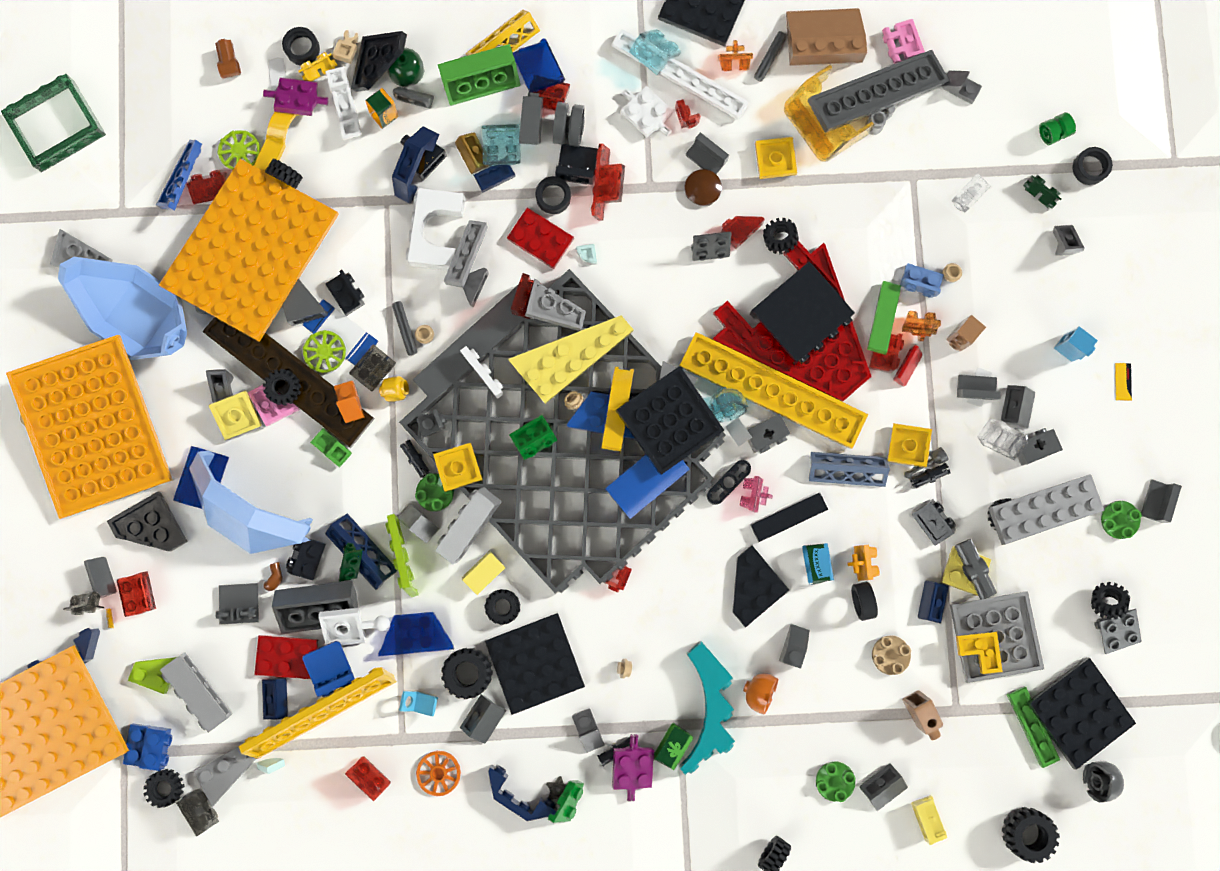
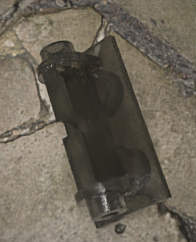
M97 592L72 596L70 606L63 608V610L71 611L72 615H84V613H95L96 610L104 609V606H99L100 595Z

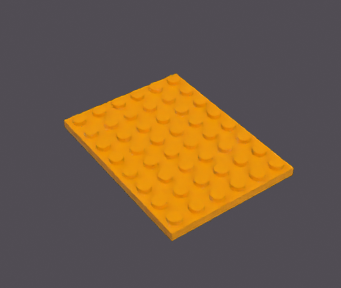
M240 159L161 280L159 286L260 342L339 213Z
M115 335L6 373L59 519L173 480L120 335Z
M75 645L0 683V818L129 751Z

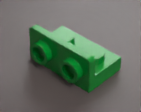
M543 415L509 434L524 460L535 456L537 452L550 447L557 441Z

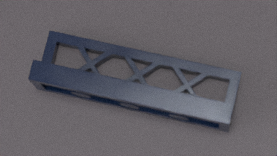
M348 513L332 523L325 532V535L342 553H344L343 548L347 543H353L356 550L363 549L359 572L375 590L379 589L387 579L398 571L395 569L394 564ZM346 521L351 526V531L344 530L340 524ZM354 536L361 537L363 545L357 544L354 541ZM367 550L373 551L376 554V559L370 558L367 555ZM380 565H386L390 572L385 575L381 571Z

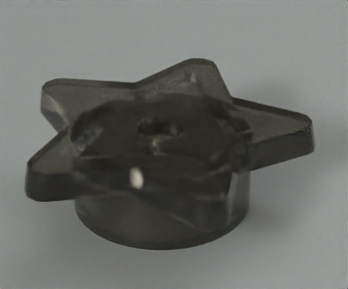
M561 776L555 782L546 783L550 790L548 798L559 799L564 792L567 784L563 783Z

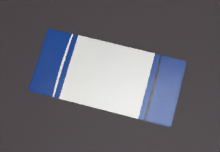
M323 299L320 304L327 311L328 316L305 322L302 325L313 334L323 330L336 333L345 344V358L356 367H359L376 346L378 340ZM327 334L326 343L329 344L334 336ZM323 335L317 336L323 341ZM336 340L331 347H342L339 340ZM341 350V351H336V352H338L340 355L343 354V350Z

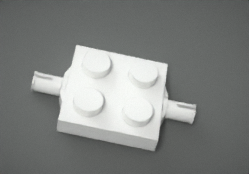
M647 86L635 95L625 88L621 94L629 102L621 109V114L646 138L659 129L666 136L670 135L672 130L664 123L672 115L673 110Z

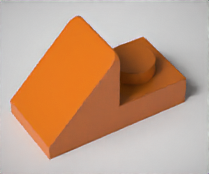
M354 381L334 386L338 399L336 404L345 423L365 418Z

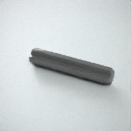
M782 31L777 33L754 74L755 80L763 81L786 40V33Z
M401 301L392 303V308L406 352L409 356L415 355L418 351Z

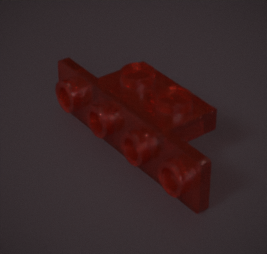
M601 143L598 145L596 152L597 165L594 171L595 185L592 190L593 204L591 205L592 216L599 221L604 219L605 203L622 202L625 165L622 163L609 164L610 149Z

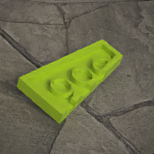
M395 514L387 515L388 522L385 523V526L392 538L389 544L391 551L395 552L396 558L393 559L395 569L399 570L400 577H397L399 588H402L411 598L419 596L417 589L411 583L412 580H415L413 572H411L410 566L406 564L410 560L406 548H402L405 541L399 519Z

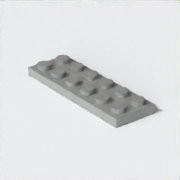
M1090 474L990 507L989 511L1001 545H1006L1102 512L1104 508Z

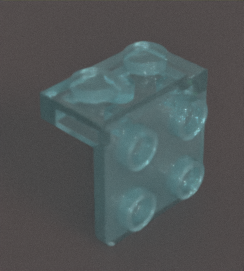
M657 29L640 33L629 53L653 73L659 75L669 59L679 56L681 51L676 43L668 41L664 37L665 35Z
M519 124L482 125L484 165H515L521 162Z

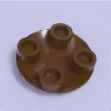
M706 169L692 172L685 182L686 197L691 202L701 206L712 205L719 198L722 191L719 177L714 172Z

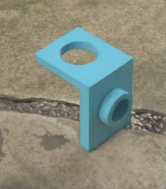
M403 691L399 711H413L434 717L438 697L418 691ZM408 696H410V697H411V702H410V704L406 707V705H405L406 699H407Z

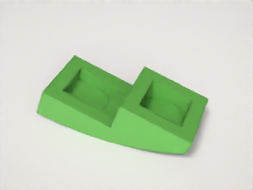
M324 428L310 442L339 468L352 454L348 448Z

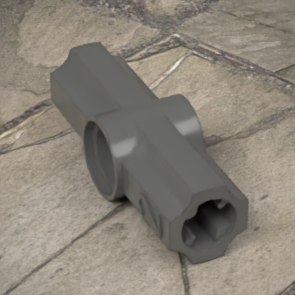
M968 539L955 545L956 551L963 563V572L967 579L972 582L980 600L994 596L997 591L988 575L989 568L984 559L979 556L972 540Z

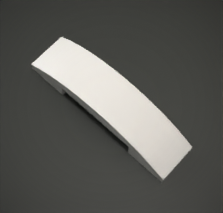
M344 66L326 71L343 140L362 136Z

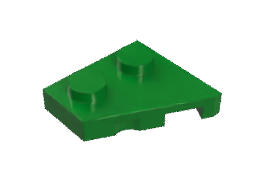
M569 780L564 792L557 801L560 807L556 814H550L547 820L553 823L571 822L576 814L578 800L583 795L584 783L578 780Z

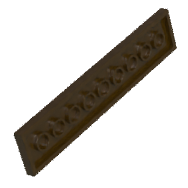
M215 317L202 331L263 380L265 377H269L268 374L270 372L274 373L276 369L279 371L280 369L288 370L296 375L300 380L301 388H299V391L301 393L297 395V400H293V404L349 448L353 447L375 419L362 409L365 418L345 423L336 404L338 399L334 386L267 333L258 342ZM281 380L276 384L275 389L279 393L285 394L289 390V384L287 381Z

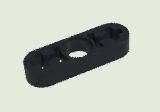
M746 460L737 461L707 492L708 502L712 505L722 503L750 474V463ZM738 464L741 466L745 464L746 473L741 472L737 477L730 473L733 470L735 474L739 470ZM726 477H731L734 480L733 487L727 488L724 486L723 481ZM720 484L721 488L727 491V493L724 494L722 492L719 495L720 500L715 499L713 501L711 499V492L716 493L720 489L717 485Z

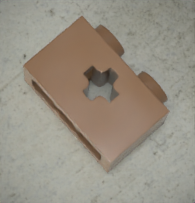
M970 315L959 323L946 340L953 349L962 351L974 343L986 326L973 315Z

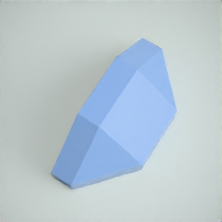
M72 257L59 265L58 280L88 330L102 340L120 335L128 358L131 360L172 355L184 347L187 329L181 298L159 286L161 281L139 266L81 257Z
M209 450L197 452L189 469L208 526L250 554L309 541L305 536L311 529L310 524L313 519L306 518L296 521L256 508L214 479L208 466L215 454Z

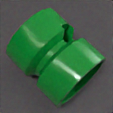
M1067 112L1059 114L1053 119H1048L1039 125L1040 137L1047 145L1057 143L1061 139L1074 135L1076 132L1075 121Z

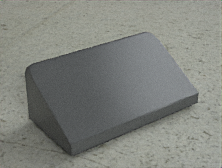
M397 87L392 91L396 100L428 109L432 107L433 95L404 87Z
M106 557L84 561L94 596L96 598H103L115 594L117 589Z

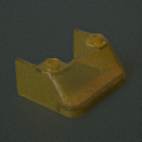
M828 65L807 79L786 100L783 108L784 113L817 159L822 162L830 161L866 137L874 125L873 122H870L856 131L851 124H847L827 133L824 132L807 100L811 96L821 93V83L828 79L832 70L831 65Z

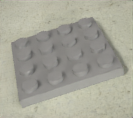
M1028 591L950 605L956 636L986 632H997L1003 672L981 674L978 654L960 656L966 683L1044 670Z

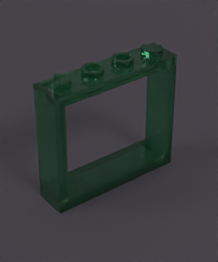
M67 73L56 77L52 82L40 86L38 90L31 94H26L19 101L9 104L5 109L1 110L2 115L32 166L41 173L106 136L105 131L77 84ZM69 88L90 125L36 156L15 119Z

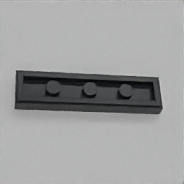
M819 492L750 526L759 543L827 511L828 507Z

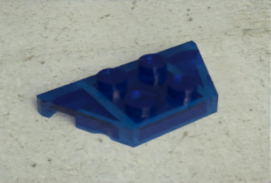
M434 612L401 614L393 616L378 657L453 650L455 647Z

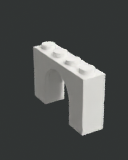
M418 188V194L414 195L415 212H412L411 215L413 228L409 231L408 235L410 248L406 250V260H408L410 266L448 271L456 248L429 244L424 239L423 231L426 223L437 215L463 217L466 200L463 193Z

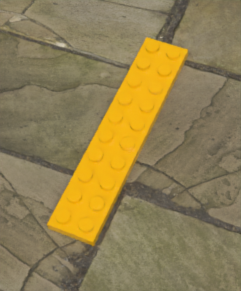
M695 332L679 365L705 380L776 414H780L849 449H853L868 417V414L697 332Z

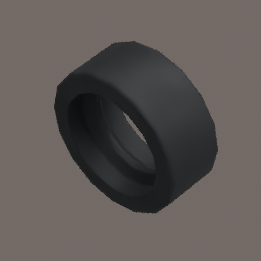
M294 27L287 31L283 37V51L294 64L302 65L307 61L312 63L319 55V42L314 33L308 28ZM301 37L309 38L312 46L307 53L303 55L292 53L291 44L296 39Z
M1089 147L1082 151L1073 161V174L1082 184L1096 185L1111 173L1113 167L1112 158L1102 148ZM1091 156L1098 159L1102 165L1101 174L1098 176L1088 174L1083 168L1082 162L1084 158Z
M555 176L546 177L536 187L537 205L545 213L559 214L569 206L571 201L570 187L562 178ZM552 185L559 186L564 191L563 201L555 206L546 204L542 198L544 189Z
M866 581L853 584L851 587L852 600L858 618L861 621L876 618L878 616V606L870 583Z

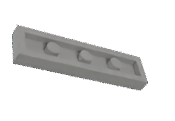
M469 220L444 278L446 285L464 287L488 229L486 222Z

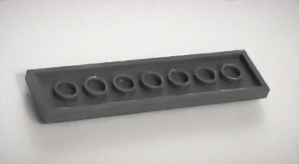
M929 50L813 95L807 101L824 132L827 133L939 88L950 80L933 50Z

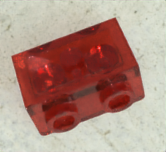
M534 75L529 93H539V97H543V108L556 111L558 102L565 103L570 90V84Z
M525 273L521 275L511 306V312L513 315L531 319L525 316L534 280H531L530 275Z
M362 756L345 773L373 802L391 784V781L365 756Z

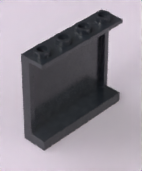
M810 261L750 312L752 318H757L794 360V365L798 362L801 364L810 357L808 355L809 352L812 350L818 351L824 345L822 341L827 337L832 339L839 333L837 329L841 325L845 328L853 321L851 317L855 314Z

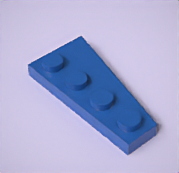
M197 140L188 141L156 206L161 209L175 211L195 160L201 153L202 143Z

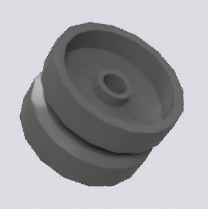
M557 103L553 126V144L563 145L568 133L569 145L580 147L585 124V105L574 104L571 115H569L568 103Z

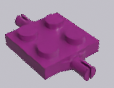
M280 77L275 91L265 89L263 91V97L275 99L273 106L275 112L312 116L317 104L328 106L329 103L328 97L317 96V82Z
M637 734L630 735V746L614 749L612 788L613 790H628L627 801L629 802L631 800L635 801V790L652 788L654 749L652 747L638 746L639 735Z

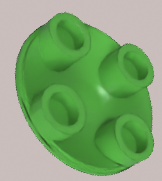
M429 473L423 477L418 483L415 498L420 506L432 512L441 511L448 507L454 496V490L444 492L440 475L437 473Z
M1114 501L1108 504L1102 512L1101 523L1105 532L1111 537L1127 539L1133 537L1138 531L1142 515L1133 504L1127 501Z
M837 761L824 764L817 772L816 787L825 799L834 802H844L854 791L855 775L846 764Z

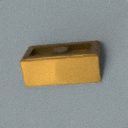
M475 132L461 135L457 138L455 145L471 174L491 165Z

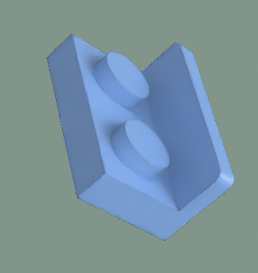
M907 263L900 285L905 287L906 291H918L923 293L922 295L925 297L933 298L941 292L940 286L944 274Z

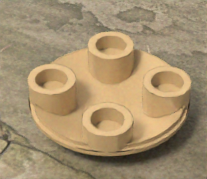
M897 636L882 637L875 643L872 649L873 663L884 674H901L910 664L911 648L904 640Z

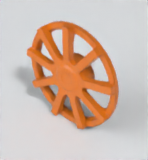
M438 750L425 755L419 762L416 770L419 786L424 792L432 796H444L452 792L458 785L461 776L460 765L455 757L448 752ZM435 755L436 765L433 766L427 758ZM439 755L447 756L442 765L439 764ZM449 759H451L455 766L446 769L445 766ZM423 762L431 768L430 771H420ZM457 770V777H451L447 773ZM420 774L430 775V778L422 784ZM445 779L455 782L450 789H448L444 781ZM433 780L435 783L431 792L425 786ZM439 782L442 783L445 792L436 793Z

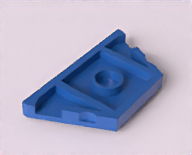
M590 392L567 423V427L604 434L610 395ZM625 425L623 437L635 439Z

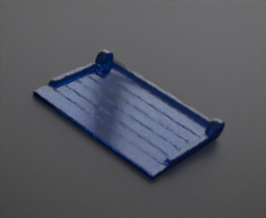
M546 38L541 39L539 43L513 52L516 65L529 93L565 81V77Z
M191 446L173 501L202 509L189 468L197 452L208 450ZM212 452L215 455L208 467L214 479L221 483L229 457Z

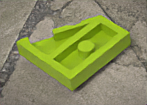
M177 657L137 661L134 663L128 681L156 692L167 694L170 683H167L162 678L160 669Z

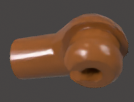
M279 562L269 565L272 575L263 584L264 589L267 591L277 589L283 580Z

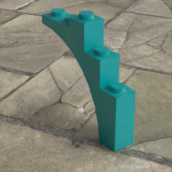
M702 641L698 642L686 653L694 664L702 682L705 695V716L697 743L691 753L679 765L680 770L685 775L688 772L692 774L699 767L698 763L703 759L705 761L714 754V749L720 755L723 752L726 754L734 747L733 743L735 742L732 736L720 724L722 720L726 722L732 717L734 709L719 692L721 689L723 691L732 684L731 680L733 677Z

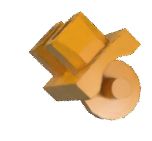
M869 545L854 546L853 562H847V565L853 566L854 574L857 573L858 581L873 580V577L879 576V567L871 565V558L877 557V548L869 547Z

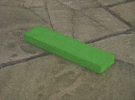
M886 281L881 283L867 350L886 355L901 285Z
M1023 686L1006 694L1040 767L1045 768L1060 761L1049 734L1027 704L1032 699L1027 688Z

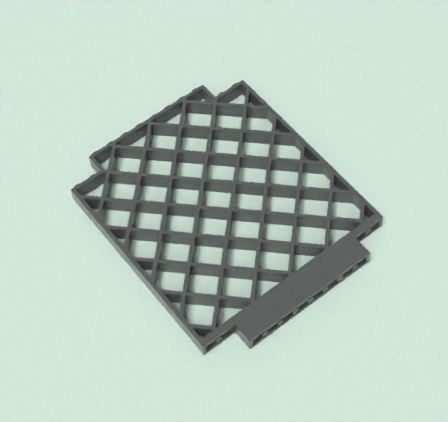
M570 269L548 287V289L551 288L563 299L564 295L586 296L592 302V320L584 321L582 328H590L603 322L596 321V308L608 320L615 318ZM525 278L412 379L427 397L399 423L435 461L433 454L448 449L429 448L424 443V437L419 426L418 435L410 427L417 422V418L427 415L426 413L454 388L453 414L444 415L446 421H452L451 449L457 447L458 422L486 423L485 449L474 450L475 455L484 456L483 484L473 483L459 489L468 499L471 493L466 488L481 489L485 487L487 490H516L515 519L491 517L489 522L556 594L558 591L563 593L569 587L568 582L572 578L577 580L584 573L582 571L584 567L599 584L602 582L607 584L614 577L612 573L616 569L621 571L628 564L626 560L631 555L636 557L642 551L640 547L645 542L647 544L651 543L656 538L655 533L659 529L663 531L671 524L668 520L673 516L676 518L685 511L682 507L687 503L691 505L699 498L696 495L701 490L705 492L713 485L710 481L714 478L698 461L704 462L711 455L709 451L713 447L718 449L725 442L723 438L726 434L721 432L717 435L718 438L696 458H691L690 454L683 459L690 469L686 472L685 492L664 491L659 496L686 497V499L657 526L655 525L656 498L651 502V524L621 523L622 509L619 506L617 523L587 522L588 493L609 494L602 488H589L590 460L619 461V476L623 474V461L638 462L644 457L624 456V437L620 455L590 454L591 431H587L586 454L557 453L556 441L552 444V453L537 452L532 457L552 458L551 487L522 485L523 457L519 451L490 450L491 424H520L519 428L534 420L535 418H525L526 391L534 392V390L527 385L523 377L522 384H501L503 386L501 390L521 391L520 418L492 417L493 393L485 383L461 382L474 368L460 350L465 346L469 350L473 348L480 357L477 359L480 364L489 357V369L492 372L489 375L494 380L495 357L512 358L528 352L529 326L558 327L557 340L562 338V326L525 316L533 285ZM571 282H573L578 288H572V287H566V286H568ZM524 325L523 351L497 350ZM631 334L624 339V355H604L598 360L603 362H623V370H627V362L649 363L656 370V382L660 379L662 366ZM628 342L642 356L627 355ZM593 364L589 368V387L567 386L559 393L576 391L577 393L588 395L590 392L610 394L611 388L593 387ZM460 389L487 390L486 416L459 415ZM631 389L630 395L637 396L645 389ZM559 393L554 399V419H545L548 425H553V433L556 438L558 436V425L567 426L569 420L558 419ZM490 456L518 457L517 485L488 484ZM557 458L586 460L585 488L555 487ZM691 464L707 479L693 493L690 492ZM522 490L550 492L549 520L520 519ZM555 492L584 493L583 522L554 521ZM498 523L515 524L514 540ZM520 524L549 525L548 555L525 554L519 547ZM554 525L583 526L582 556L552 555ZM587 527L617 528L616 557L586 556ZM621 528L652 530L622 559L620 558ZM530 558L547 559V577ZM552 559L582 560L581 565L557 587L551 582ZM586 560L616 561L617 564L602 578H599L586 564Z

